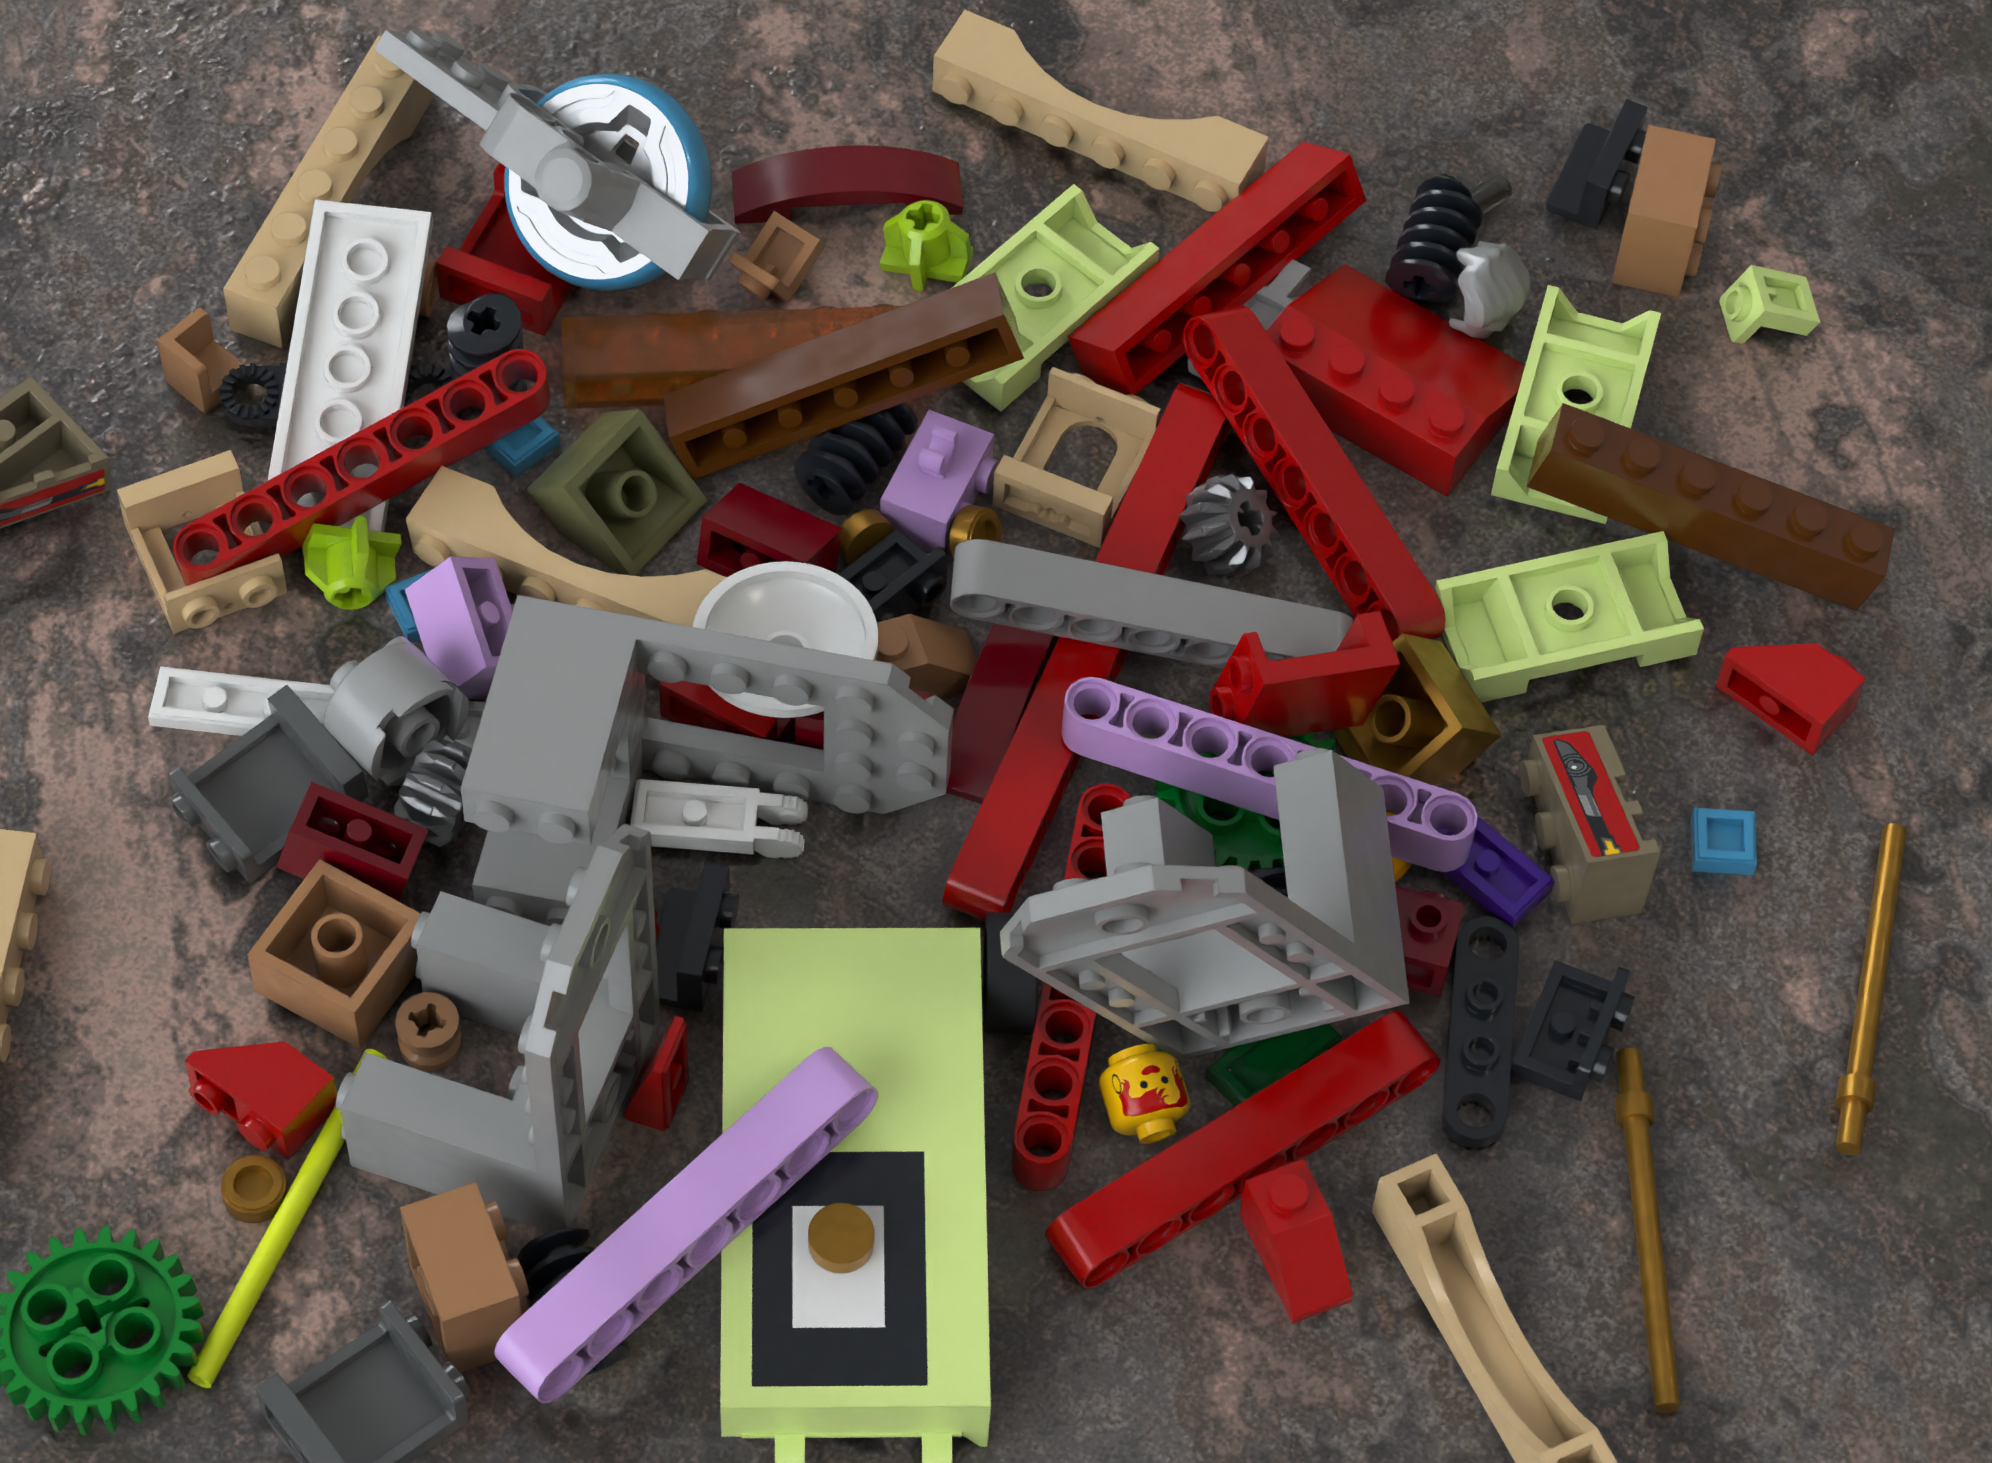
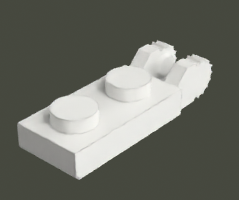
M639 779L636 780L630 825L650 831L651 846L743 854H754V851L767 858L783 857L784 859H793V857L802 855L804 851L805 839H803V835H800V832L788 830L787 828L782 830L775 827L757 826L758 817L769 824L775 825L787 824L789 826L792 824H802L803 821H806L808 815L807 802H804L798 796L760 793V788Z

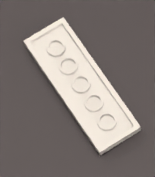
M315 200L268 480L404 407L433 228L432 212ZM362 464L353 469L350 475L357 478H365L375 473L378 467L372 464ZM311 492L302 496L297 504L303 507H312L323 501L325 495ZM389 499L361 514V516L367 519L368 530L384 532ZM356 517L339 527L351 528ZM261 521L262 532H267L272 524Z

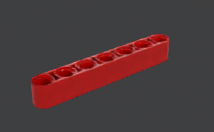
M1239 305L1189 319L1183 329V343L1190 361L1354 618L1358 614L1380 611L1392 642L1402 633L1436 640L1440 637L1445 629L1446 620L1440 599L1257 316L1250 308Z
M514 349L505 352L187 524L178 532L173 545V551L184 582L187 585H191L278 553L282 558L302 547L313 523L340 526L437 473L441 466L449 467L537 419L546 411L550 403V390L544 361L536 353L527 349ZM519 379H528L535 382L531 389L524 392H515L508 389L511 383ZM468 407H476L483 410L479 417L470 421L455 417L458 412ZM416 435L426 436L431 439L426 446L419 449H409L403 446L406 440ZM362 464H372L378 467L375 473L365 478H357L350 475L353 469ZM311 492L325 495L323 501L312 507H303L297 504L302 496ZM257 521H266L272 524L267 532L258 536H250L244 533L250 524ZM214 550L218 552L217 557L211 563L195 565L190 562L193 556L200 551Z
M1098 784L1090 787L1083 793L1078 805L1064 880L1072 878L1093 880L1083 875L1088 872H1098L1107 876L1102 826L1094 821L1102 820L1101 812L1123 807L1124 801L1131 798L1130 794L1122 787L1114 784ZM1045 982L1043 983L1020 1099L1012 1151V1172L1016 1180L1025 1188L1033 1191H1048L1058 1187L1065 1180L1069 1171L1098 1013ZM1057 1034H1066L1072 1036L1076 1041L1069 1044H1060L1053 1041L1050 1037ZM1045 1090H1057L1066 1097L1059 1100H1049L1043 1098L1039 1093ZM1034 1146H1046L1051 1148L1055 1154L1048 1157H1038L1032 1155L1028 1149Z
M1402 1011L1390 1012L1075 1204L1051 1223L1046 1230L1045 1237L1084 1289L1094 1288L1241 1198L1245 1180L1306 1158L1414 1091L1435 1073L1441 1063L1440 1058Z

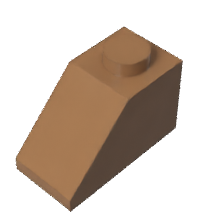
M912 614L877 622L878 652L876 661L892 663L911 677L909 689L930 692V697L936 695L939 698L965 692L977 662V657L965 630Z

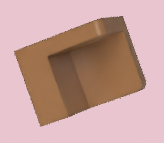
M198 307L157 339L165 381L204 414L221 402L219 389L223 383L222 379L225 375L229 374V370L237 369L243 363L214 340L210 315L204 309Z

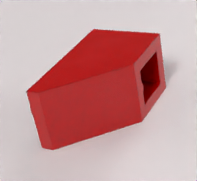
M285 1041L193 1051L185 1059L191 1086L189 1093L204 1110L212 1115H218L220 1112H223L238 1123L237 1127L240 1133L253 1146L261 1151H267L270 1147L287 1160L327 1120L336 1104L337 1091L334 1076Z

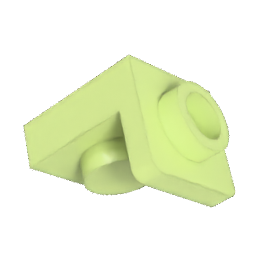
M1751 265L1720 297V306L1731 342L1744 344L1761 326L1807 336L1820 323L1808 280L1805 276Z

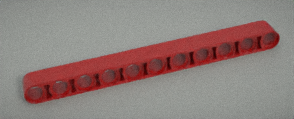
M1180 382L1178 383L1095 562L1164 576L1186 527L1179 517V514L1187 509L1185 495L1193 492L1199 485L1206 483L1231 426V423L1211 393ZM1059 637L952 867L943 894L942 904L944 906L982 920H986L988 912H1011L1081 758V755L1071 751L1066 746L1061 735L1066 691L1072 683L1087 677L1102 678L1115 683L1129 650ZM1092 714L1081 715L1085 719L1095 720L1099 718Z

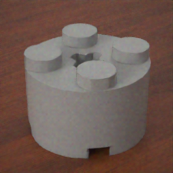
M399 636L392 639L384 648L374 652L359 663L356 660L348 661L335 672L330 681V687L335 692L327 706L323 726L351 758L376 781L381 779L388 786H396L404 783L406 774L414 764L416 755L422 752L426 743L433 739H443L446 734L455 741L466 722L469 702L468 698L431 660L406 637Z

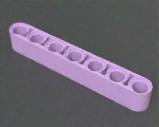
M1087 677L1079 679L1070 685L1065 694L1061 735L1064 743L1071 751L1081 756L1278 820L1275 778L1264 777L1257 772L1269 771L1274 773V765L1293 761L1298 753L1316 748L1102 678ZM1092 714L1100 717V719H1085L1081 715ZM1151 733L1159 736V738L1149 739L1139 734ZM1210 752L1219 757L1207 758L1197 753ZM1341 756L1383 788L1386 810L1396 814L1394 816H1387L1392 857L1441 872L1456 870L1464 865L1470 854L1478 817L1475 806L1466 797ZM1435 829H1449L1456 835H1443Z
M823 1047L816 1050L518 1318L497 1342L494 1351L495 1358L542 1404L550 1403L560 1398L857 1128L874 1108L878 1099V1090L831 1047Z

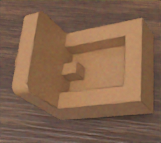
M774 211L746 255L742 257L738 253L733 252L728 262L742 273L737 280V283L764 301L773 293L789 303L826 245L819 238Z

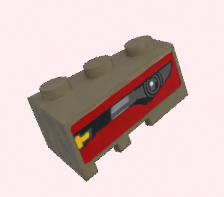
M31 376L0 397V529L110 491L109 457Z
M1605 725L1533 735L1527 760L1520 762V780L1523 792L1526 797L1534 796L1538 813L1535 814L1537 841L1542 850L1549 849L1554 865L1550 868V876L1555 881L1552 894L1557 903L1564 902L1570 924L1641 914L1661 853L1655 839L1643 841L1635 821H1642L1644 813L1638 800L1626 802L1621 783L1626 782L1627 774Z

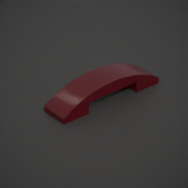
M869 145L821 147L765 158L732 171L735 224L767 223L774 211L792 222V208L891 203H905V207H907L911 203L921 200H931L942 204L947 209L949 215L963 214L959 162L923 151Z
M993 624L974 666L953 721L951 771L946 793L980 804L983 803L1029 704L1045 662L1049 660L1060 636Z

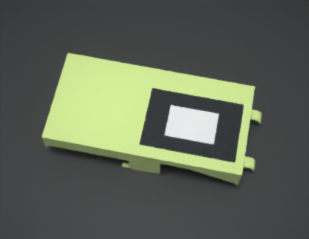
M724 928L722 1134L801 1062L823 1047H831L878 1090V1099L871 1113L857 1128L721 1251V1437L775 1438V1463H805V1438L922 1437V1463H952V1437L964 1436L980 1447H987L991 1411L980 928ZM834 1203H848L861 1208L868 1214L874 1225V1249L870 1259L861 1268L849 1273H833L821 1268L812 1259L808 1249L810 1221L820 1209Z

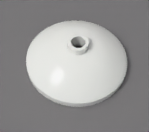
M788 561L763 563L732 574L715 586L704 598L693 622V627L875 661L878 652V626L873 610L866 598L854 585L838 574L807 563ZM709 686L721 698L732 705L762 716L791 718L808 716L824 711L822 706L811 704L792 706L784 704L773 697L746 692L727 694Z

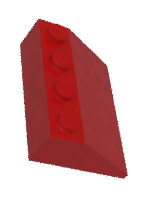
M1343 264L1288 304L1266 331L1331 431L1446 497L1451 494L1511 417L1525 368L1523 363L1478 338L1470 337L1464 332L1452 328L1448 321L1346 264Z

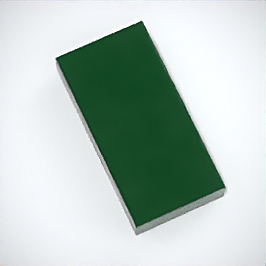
M1328 1023L1235 1046L1207 1068L1206 1079L1235 1107L1340 1043L1342 1035Z

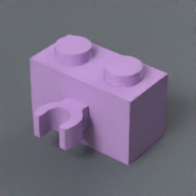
M928 410L880 499V512L894 527V530L898 528L922 549L931 552L936 547H940L947 554L950 548V531L957 513L964 506L973 505L979 491L987 494L994 483V472L999 465V461L993 459L994 434Z
M450 556L406 588L405 592L426 657L459 688L468 700H486L515 604H510L495 558Z

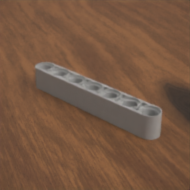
M967 540L959 543L954 551L950 607L960 616L1224 669L1244 633L1257 632L1267 659L1275 661L1334 652L1338 649L1354 622L1353 618L1347 614L1334 610L991 540Z

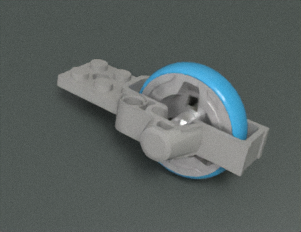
M411 28L409 33L385 30L374 49L376 52L486 130L479 144L484 151L505 166V199L513 227L520 241L534 259L559 279L575 286L597 291H620L635 288L652 282L667 272L677 280L705 279L706 281H711L739 236L740 231L709 210L712 195V170L702 134L684 107L658 86L629 75L601 73L570 80L546 93L532 85L509 83V79L504 74L487 64L479 63L477 67L462 56L466 50L462 44L439 31H436L431 36L415 28ZM628 135L639 142L638 147L626 140Z

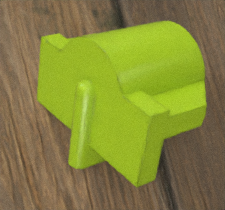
M931 200L916 201L905 207L901 213L885 222L883 233L886 246L879 263L880 270L910 275L912 288L918 292L923 291L927 278L958 283L966 276L973 257V247L970 245L969 234L950 221L949 213L942 204Z
M361 515L356 517L351 528L313 523L302 545L305 575L324 592L326 600L334 606L347 610L363 608L384 593L387 586L395 583V556L402 545L401 534L368 530L367 519Z

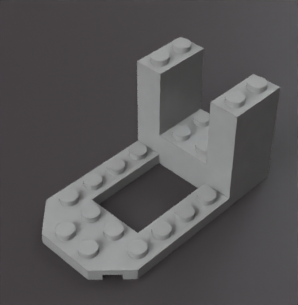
M517 595L461 786L464 821L475 823L477 826L488 830L472 883L474 902L547 926H551L553 923L562 925L570 906L566 905V895L575 870L579 866L587 869L597 845L623 824L629 825L636 780L641 779L643 770L653 771L661 777L671 780L691 778L722 786L760 788L761 792L783 794L784 796L791 795L793 797L798 796L803 801L809 800L836 805L839 809L849 813L869 811L886 814L945 795L951 771L954 709L936 695L926 698V700L909 689L911 677L892 663ZM645 674L668 683L686 681L708 685L727 694L746 692L773 697L784 704L792 706L804 704L824 707V750L648 718Z
M1324 748L1304 750L1295 756V760L1273 766L1288 898L1243 867L1234 865L1216 867L1212 834L1160 798L1150 795L1129 798L1124 801L1123 807L1101 812L1107 876L1094 880L1083 878L1062 880L1054 884L1053 891L1028 897L1000 931L1002 957L1145 1042L1156 1045L1157 1049L1173 1055L1177 1060L1409 1004L1384 790L1333 750Z
M623 824L597 845L588 868L579 866L572 876L566 895V905L570 906L562 925L553 923L551 926H547L440 891L431 913L423 911L413 930L411 946L417 949L418 955L415 972L416 978L421 979L423 992L439 993L449 998L456 1006L460 1017L519 1035L518 1052L525 1055L524 1066L519 1065L516 1068L509 1084L507 1098L365 1053L357 1073L349 1072L344 1077L336 1098V1109L341 1111L343 1121L341 1138L346 1140L351 1166L434 1194H441L476 1182L484 1204L496 1201L501 1215L550 1232L572 1228L660 1023L650 831Z

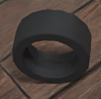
M988 912L986 914L982 976V1024L985 1032H1034L1037 1012L1038 978L1004 959L1001 951L1000 931L1015 913Z

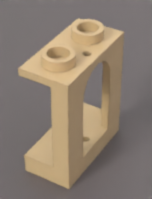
M1052 367L1049 372L1047 397L1013 458L1004 455L994 472L992 506L1101 548L1159 424L1161 409L1150 405L1138 396L1124 395L1098 385L1084 375L1070 374ZM1093 426L1101 428L1109 433L1116 442V455L1097 490L1045 471L1061 439L1068 431L1076 427Z
M231 450L117 489L124 524L173 634L189 628L208 626L219 617L247 607L257 608L264 606L275 597L287 593L283 564L279 553L186 586L162 533L163 530L200 518L244 494L239 466ZM258 521L250 524L244 531L245 534L250 536L263 534Z

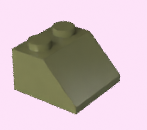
M641 409L603 412L527 488L528 492L562 536L617 573L635 576L708 501Z

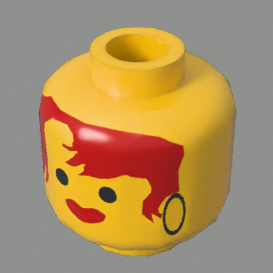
M1154 1044L1129 1047L1108 1058L1109 1067L1099 1078V1089L1113 1130L1122 1135H1138L1141 1144L1158 1142L1174 1135L1177 1132L1174 1123L1181 1120L1190 1108V1098L1177 1059L1167 1052L1158 1051Z

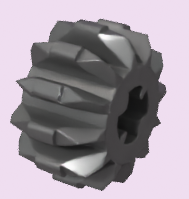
M1218 475L1207 479L1206 483L1199 485L1193 492L1185 495L1187 509L1180 513L1179 517L1187 526L1188 532L1181 539L1191 542L1193 546L1192 561H1203L1208 575L1224 574L1226 577L1231 575L1238 577L1252 572L1253 568L1259 567L1260 564L1274 556L1271 543L1279 538L1280 535L1272 526L1271 519L1277 512L1268 509L1266 505L1267 490H1255L1254 482L1250 476Z
M438 738L426 743L422 752L416 755L414 764L407 772L404 784L398 791L400 795L394 806L395 816L429 829L424 844L429 842L438 847L448 845L456 839L459 831L464 829L466 823L464 821L461 786L472 748L456 741L452 743Z

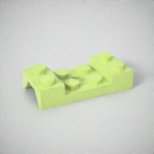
M1073 184L953 286L956 287L995 272L1014 312L1024 355L1022 360L962 382L999 411H1003L1041 377V364L1069 340L1067 337L1158 262L1159 247L1152 242H1148L1131 248L1097 222L1083 191ZM1043 283L1048 285L1053 292L1044 297H1034L1027 294L1023 288L1029 284L1037 285Z
M1547 286L1496 468L1491 491L1492 496L1606 524L1608 517L1526 487L1538 439L1562 403L1631 428L1661 316L1660 312L1649 310L1631 320L1619 323L1577 312L1559 287ZM1571 389H1580L1587 392L1593 401L1587 404H1575L1569 401L1563 393Z
M1664 531L1437 580L1434 590L1444 608L1446 620L1442 636L1448 652L1481 703L1526 693L1529 680L1635 656L1639 666L1644 667L1697 655L1704 631L1700 619L1686 617L1670 578L1668 541ZM1559 603H1571L1579 607L1583 611L1584 616L1576 620H1567L1558 616L1553 607Z

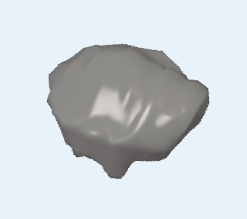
M1479 241L1477 247L1460 248L1456 252L1458 261L1466 266L1458 278V285L1464 296L1465 311L1464 321L1450 318L1449 325L1470 337L1485 339L1489 338L1495 331L1501 332L1523 307L1530 293V276L1519 254L1511 246L1505 243L1496 244Z

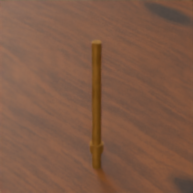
M1895 823L1886 824L1882 828L1847 1071L1838 1081L1835 1104L1841 1112L1835 1149L1844 1155H1857L1861 1152L1866 1114L1874 1109L1877 1083L1872 1079V1071L1907 829Z
M1630 1047L1616 1052L1620 1094L1614 1099L1616 1121L1618 1127L1624 1129L1654 1409L1660 1413H1671L1678 1411L1681 1408L1649 1127L1655 1122L1652 1095L1645 1091L1641 1051Z

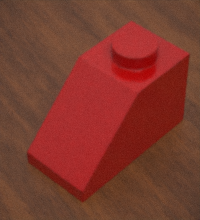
M1817 643L1732 647L1725 654L1715 687L1813 756L1855 710L1866 677L1857 672L1847 659L1831 654Z
M1303 1158L1245 1180L1239 1215L1292 1323L1294 1324L1351 1302L1353 1294L1332 1213L1305 1159Z

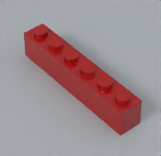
M1301 142L1067 336L1082 374L1096 384L1124 395H1136L1186 353L1183 343V329L1189 319L1243 305L1260 289L1277 277L1287 264L1292 260L1296 261L1366 202L1351 155L1308 142Z

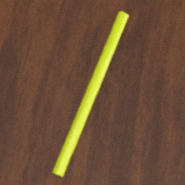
M366 1049L353 1073H357L365 1053L387 1059L386 1056L374 1049ZM336 1104L199 1352L197 1366H192L187 1374L188 1379L198 1386L211 1388L345 1142V1139L341 1138L342 1115L341 1111L336 1109Z

